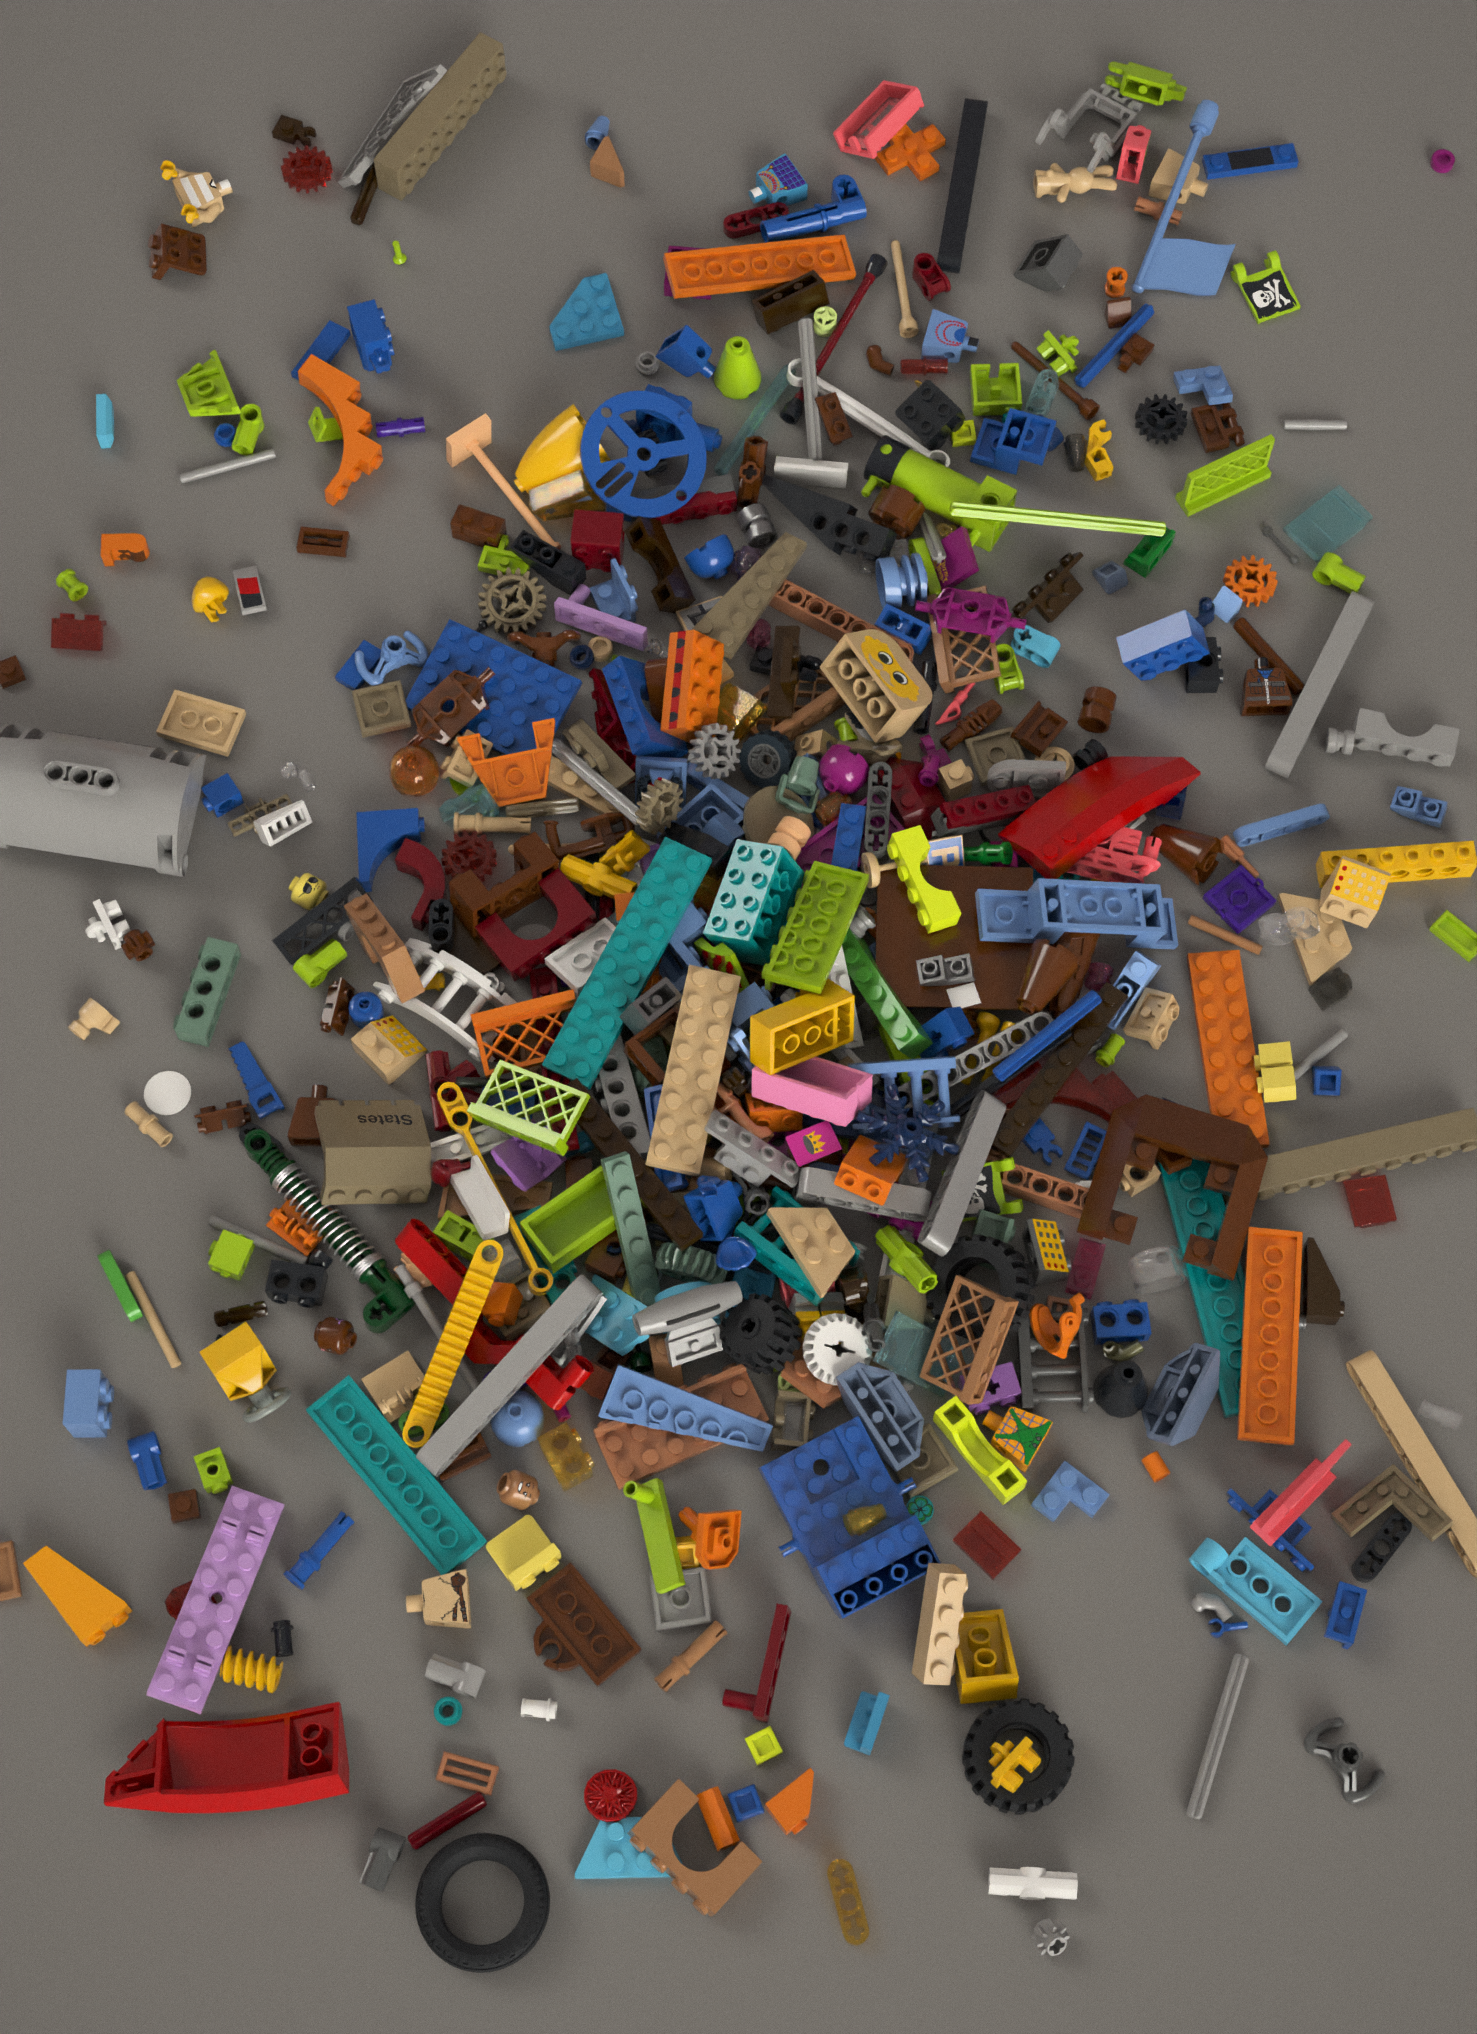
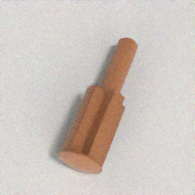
M1228 834L1221 838L1224 842L1223 853L1234 864L1238 862L1254 878H1257L1259 872L1243 857L1245 852Z

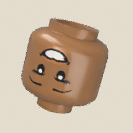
M516 1469L504 1473L497 1484V1493H499L500 1501L518 1510H525L530 1505H534L540 1495L536 1478Z

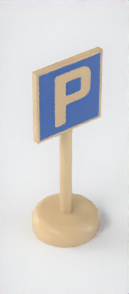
M962 834L928 840L930 850L922 863H927V865L965 866ZM865 852L861 855L862 873L869 874L868 888H875L879 885L881 879L880 871L897 868L896 862L879 865L876 856L871 852Z

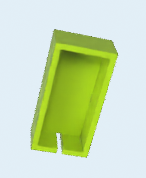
M602 1165L520 1221L523 1235L553 1274L616 1230Z

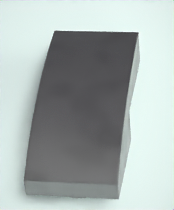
M969 953L945 959L942 955L916 960L921 986H945L975 981L972 958Z

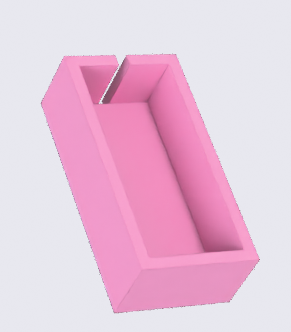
M819 1057L811 1058L773 1075H768L755 1066L752 1069V1097L785 1107L788 1110L807 1114L813 1118L831 1122L837 1126L846 1127L856 1117L858 1110L863 1111L872 1102V1074Z

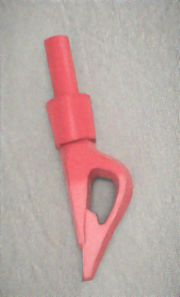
M975 683L967 684L963 690H959L952 703L935 725L952 722L960 718L962 714L960 706L968 698L967 694ZM952 712H956V713H957L956 715H954V716H952V717H949V715H950Z

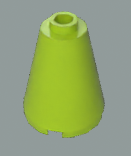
M734 336L726 342L714 371V384L722 392V395L735 400L745 399L749 397V394L754 391L756 392L761 384V371L748 340L741 336Z

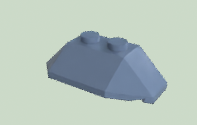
M1194 1343L1189 1347L1190 1349L1180 1353L1164 1365L1141 1411L1149 1439L1174 1446L1196 1435L1219 1389L1220 1351L1216 1348Z
M858 1362L835 1377L846 1408L853 1418L859 1416L879 1456L897 1472L920 1456L924 1418L894 1372Z

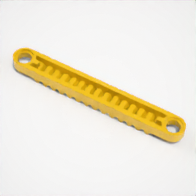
M488 1239L479 1243L470 1262L403 1427V1440L410 1447L418 1448L427 1443L439 1417L503 1258V1248L495 1240ZM487 1245H492L497 1249V1257L493 1261H486L482 1257V1249ZM412 1426L423 1428L424 1437L420 1441H412L408 1437V1431Z

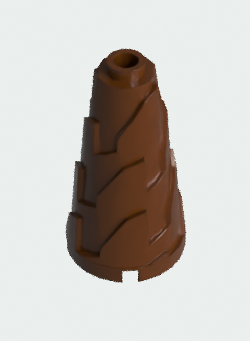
M1064 932L1054 944H1049L1055 948L1060 944L1070 950L1079 959L1078 965H1080L1078 972L1048 1003V1013L1052 1015V1019L1055 1020L1079 999L1084 977L1090 967L1100 933Z

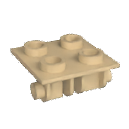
M406 1351L361 1380L385 1419L391 1424L399 1419L403 1413L411 1410L424 1375L410 1352Z

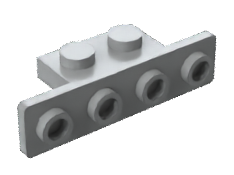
M714 1110L711 1113L704 1130L724 1143L714 1155L715 1160L756 1187H759L771 1174L792 1188L797 1185L802 1168H799L795 1161L719 1111Z

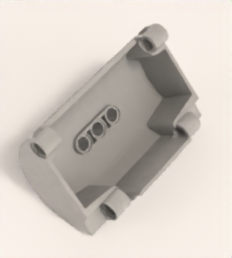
M4 724L0 727V848L8 849L9 846L23 847L154 868L157 873L184 877L188 867V845L200 799L201 787L203 786V769L206 755L179 750L165 753L159 747L143 746L58 731H48L44 734L41 733L39 728ZM56 773H63L60 778L52 779ZM81 777H88L84 783H77ZM113 780L111 786L103 787L106 781Z

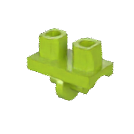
M1049 330L1043 334L1045 340L1036 348L1038 353L1045 361L1054 353L1058 356L1057 359L1049 364L1057 376H1061L1068 370L1073 374L1078 368L1068 353H1071L1073 356L1079 353L1076 348L1079 340L1076 336L1067 338L1063 334L1059 338L1062 342L1060 344Z

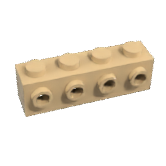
M928 1563L912 1674L923 1684L950 1686L951 1676L955 1673V1648H958L960 1642L958 1628L959 1622L963 1619L964 1615L963 1595L968 1588L967 1574L955 1564Z

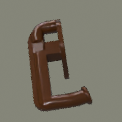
M621 812L605 813L580 822L584 832L596 831L597 837L561 847L557 833L559 822L553 820L543 822L550 850L558 858L559 863L568 854L582 858L606 851L625 838L624 835L630 830H635V824ZM622 821L624 830L613 833L611 826Z

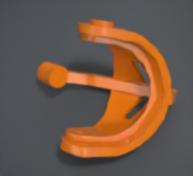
M1080 1293L1069 1299L1073 1312L1063 1313L1059 1319V1324L1053 1319L1047 1306L1036 1303L1030 1309L1031 1328L1037 1341L1050 1354L1061 1359L1067 1357L1068 1348L1079 1330L1082 1319L1081 1304L1085 1302L1083 1295ZM1054 1335H1057L1060 1338L1059 1342L1055 1340V1338L1053 1337Z

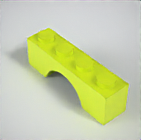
M921 825L892 833L887 845L889 857L896 862L900 880L904 881L908 888L907 894L910 902L914 903L918 910L917 915L920 924L925 926L929 934L957 925L961 911L951 891L939 890L931 886L921 874L920 864L926 859L930 850V844Z
M954 1396L934 1412L933 1421L1002 1505L1006 1504L1025 1488L1027 1480L1009 1459L1004 1458L992 1447L977 1426L974 1416L957 1396Z

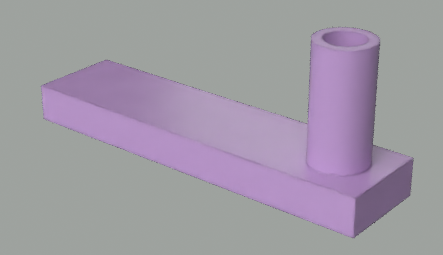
M579 584L568 600L558 597L554 602L556 621L606 637L644 651L648 645L647 627L584 606L583 603L591 593L590 589L584 584Z

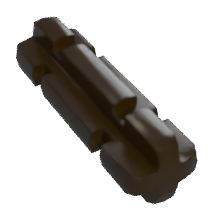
M265 1301L255 1302L252 1306L246 1304L228 1308L226 1312L225 1310L215 1311L214 1321L217 1327L228 1325V1322L235 1324L252 1320L254 1316H257V1318L265 1317L268 1315L267 1305Z

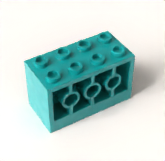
M737 839L703 934L715 947L723 942L735 953L740 962L763 966L765 963L769 964L771 949L774 944L778 945L780 928L782 925L786 926L788 910L790 907L795 906L796 892L802 886L805 872L783 846Z

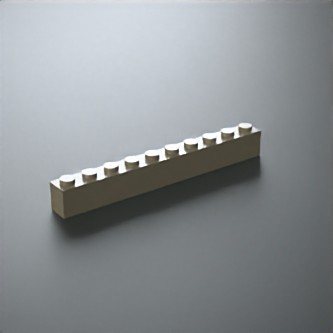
M1474 1108L1268 1156L1257 1198L1259 1200H1266L1272 1198L1275 1193L1280 1192L1291 1194L1299 1191L1301 1187L1309 1185L1310 1188H1317L1324 1185L1326 1181L1334 1179L1336 1182H1342L1355 1174L1367 1176L1375 1173L1376 1169L1385 1167L1386 1170H1392L1400 1167L1402 1163L1410 1161L1412 1164H1418L1427 1160V1157L1435 1155L1437 1158H1443L1451 1155L1452 1151L1461 1149L1462 1152L1472 1151L1477 1148V1116ZM1222 1194L1224 1204L1226 1205L1228 1196Z

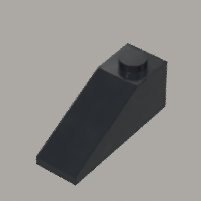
M671 822V828H666L664 833L656 840L661 845L664 838L667 837L710 857L712 863L706 875L716 881L725 873L731 857L730 848L711 835Z

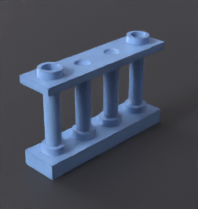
M955 1056L848 1063V1067L870 1074H881V1078H884L885 1098L889 1099L891 1097L886 1087L890 1084H895L894 1077H897V1072H907L908 1076L911 1077L914 1119H917L916 1110L921 1113L923 1105L921 1076L924 1075V1070H934V1074H937L939 1100L944 1102L945 1108L940 1112L939 1117L941 1120L930 1123H938V1128L954 1127V1122H960V1116L958 1114L951 1115L948 1074L951 1068H956ZM886 1103V1116L890 1122H896L897 1116L889 1112V1110L894 1109ZM868 1105V1106L863 1110L864 1112H866V1113L869 1114V1115H870V1105ZM852 1122V1129H858L860 1134L874 1132V1129H867L869 1123Z

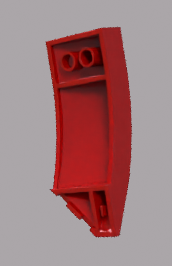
M1110 756L1078 772L1051 790L999 832L998 837L1004 842H1010L1012 849L1045 879H1058L1087 853L1122 827L1161 804L1165 805L1201 775V772L1184 757Z
M338 1701L283 1714L236 1720L166 1721L163 1718L156 1725L158 1730L147 1741L143 1739L127 1756L128 1761L118 1771L113 1770L106 1777L104 1804L108 1807L168 1813H227L284 1807L349 1793V1761L341 1704Z

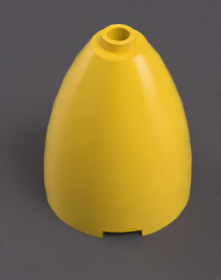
M574 404L557 415L545 426L520 460L515 472L517 479L514 482L521 493L526 490L528 494H545L541 493L543 491L542 488L550 487V490H553L549 492L551 493L587 482V479L571 481L584 476L580 459V442L586 425L585 420ZM599 444L600 462L611 461L601 444Z

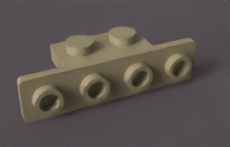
M583 719L577 720L562 731L563 736L570 743L572 749L577 754H581L587 765L591 769L594 768L618 791L636 779L635 773Z

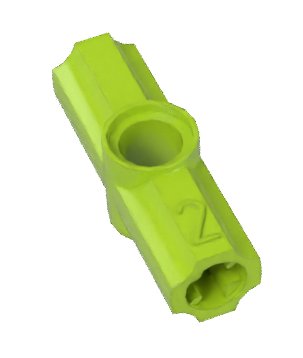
M887 1225L879 1229L875 1235L876 1244L890 1259L889 1266L901 1276L906 1277L918 1292L925 1294L927 1291L933 1290L938 1283L937 1274L923 1260L924 1253L915 1244L907 1241L894 1226Z

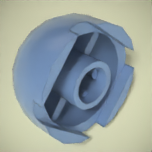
M517 1390L490 1420L492 1431L499 1441L508 1446L522 1447L525 1446L524 1444L538 1439L544 1429L545 1416L543 1407L535 1396L526 1391Z

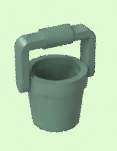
M795 757L788 775L783 774L781 776L775 800L784 805L785 808L796 813L810 814L814 812L820 789L816 786L819 763L808 757ZM785 788L798 795L811 796L809 806L806 807L797 801L784 798Z

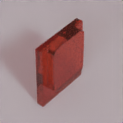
M1386 1175L1343 1182L1354 1228L1385 1225L1397 1220Z

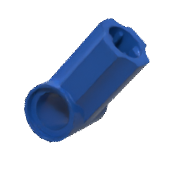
M155 1431L128 1439V1448L133 1462L137 1465L143 1489L145 1491L154 1490L168 1483L160 1455L162 1453Z

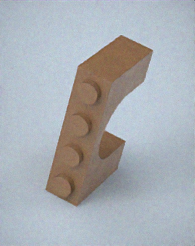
M367 893L343 905L364 952L373 964L378 961L380 962L391 989L400 1002L403 1004L425 992L405 944Z
M677 1779L627 1834L631 1837L629 1842L636 1850L641 1853L645 1851L652 1858L650 1863L657 1871L662 1874L666 1872L673 1879L671 1884L678 1892L683 1895L687 1893L694 1900L692 1905L699 1913L704 1916L708 1914L711 1917L720 1910L762 1861L741 1841L712 1870L699 1872L681 1864L673 1851V1832L677 1823L696 1804L699 1798L680 1779Z

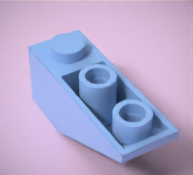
M1141 951L1134 952L1113 984L1114 987L1128 995L1127 1001L1108 1025L1114 1031L1161 967L1159 963Z

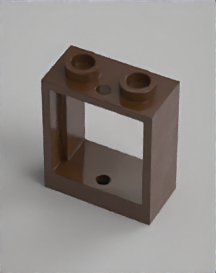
M676 1006L625 1043L624 1053L652 1086L663 1084L665 1073L642 1046L670 1025L676 1026L679 1012Z

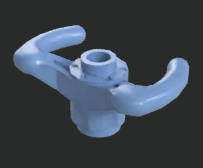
M409 630L403 633V637L414 645L418 653L406 648L405 641L399 636L393 635L384 639L381 647L380 661L374 673L369 672L364 662V653L360 650L355 652V664L362 678L371 686H376L384 682L388 672L401 666L411 664L417 667H424L429 654L418 636Z

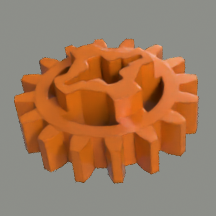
M1254 555L1251 556L1250 560H1247L1245 556H1241L1240 562L1234 559L1232 565L1227 566L1223 578L1225 586L1238 595L1245 602L1246 607H1249L1251 602H1254V605L1259 607L1261 600L1267 603L1269 596L1273 597L1278 580L1275 579L1277 572L1270 571L1272 564L1264 565V558L1255 561Z

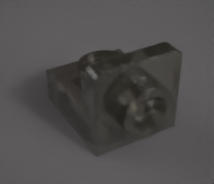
M1340 967L1334 969L1332 975L1311 985L1308 991L1320 1009L1324 1011L1348 998L1353 989V984L1350 976L1345 972L1343 973Z

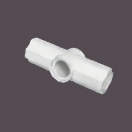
M1021 1867L1020 1869L989 1868L988 1894L1019 1896L1020 1899L1045 1900V1898L1077 1899V1873L1052 1872L1039 1867Z

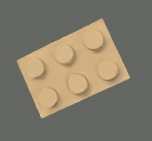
M175 689L156 733L158 737L228 757L245 719L246 712L238 707Z

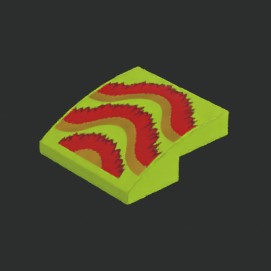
M703 937L694 942L704 966L707 965L711 970L741 976L738 994L750 986L735 953L723 942L716 947L710 945Z

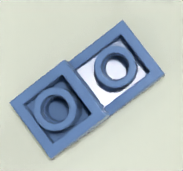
M1397 786L1390 810L1414 821L1441 828L1448 806L1446 801L1423 797L1422 791Z

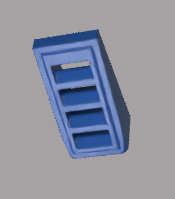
M1086 1121L1064 1170L1088 1180L1099 1158L1107 1131ZM1087 1132L1100 1138V1143L1085 1137ZM1082 1142L1097 1148L1096 1152L1082 1147ZM1078 1151L1093 1157L1091 1162L1077 1156ZM1075 1160L1087 1166V1171L1073 1166V1161Z

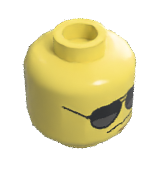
M304 873L300 878L295 876L289 886V890L292 891V902L309 911L329 895V891L326 890V882L310 873Z

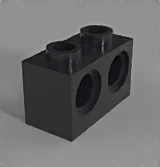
M271 1260L265 1292L272 1302L278 1304H287V1301L297 1302L299 1306L305 1308H313L314 1305L322 1306L328 1274L325 1267ZM280 1280H290L286 1287H276ZM315 1283L316 1287L313 1291H303L306 1284Z

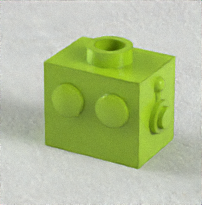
M223 1229L218 1241L214 1240L208 1252V1255L211 1256L208 1262L210 1270L220 1273V1276L224 1278L230 1277L240 1281L254 1251V1241L245 1238L246 1236L243 1234H235Z

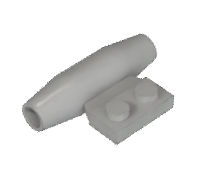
M736 1281L700 1286L661 1299L633 1314V1325L639 1336L667 1332L664 1340L668 1363L675 1367L723 1350L719 1326L712 1318L741 1303L743 1300L742 1292Z

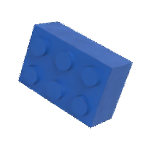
M1186 609L1116 637L1123 664L1141 681L1151 680L1157 674L1176 670L1182 664L1198 661L1203 656L1210 654L1203 627Z

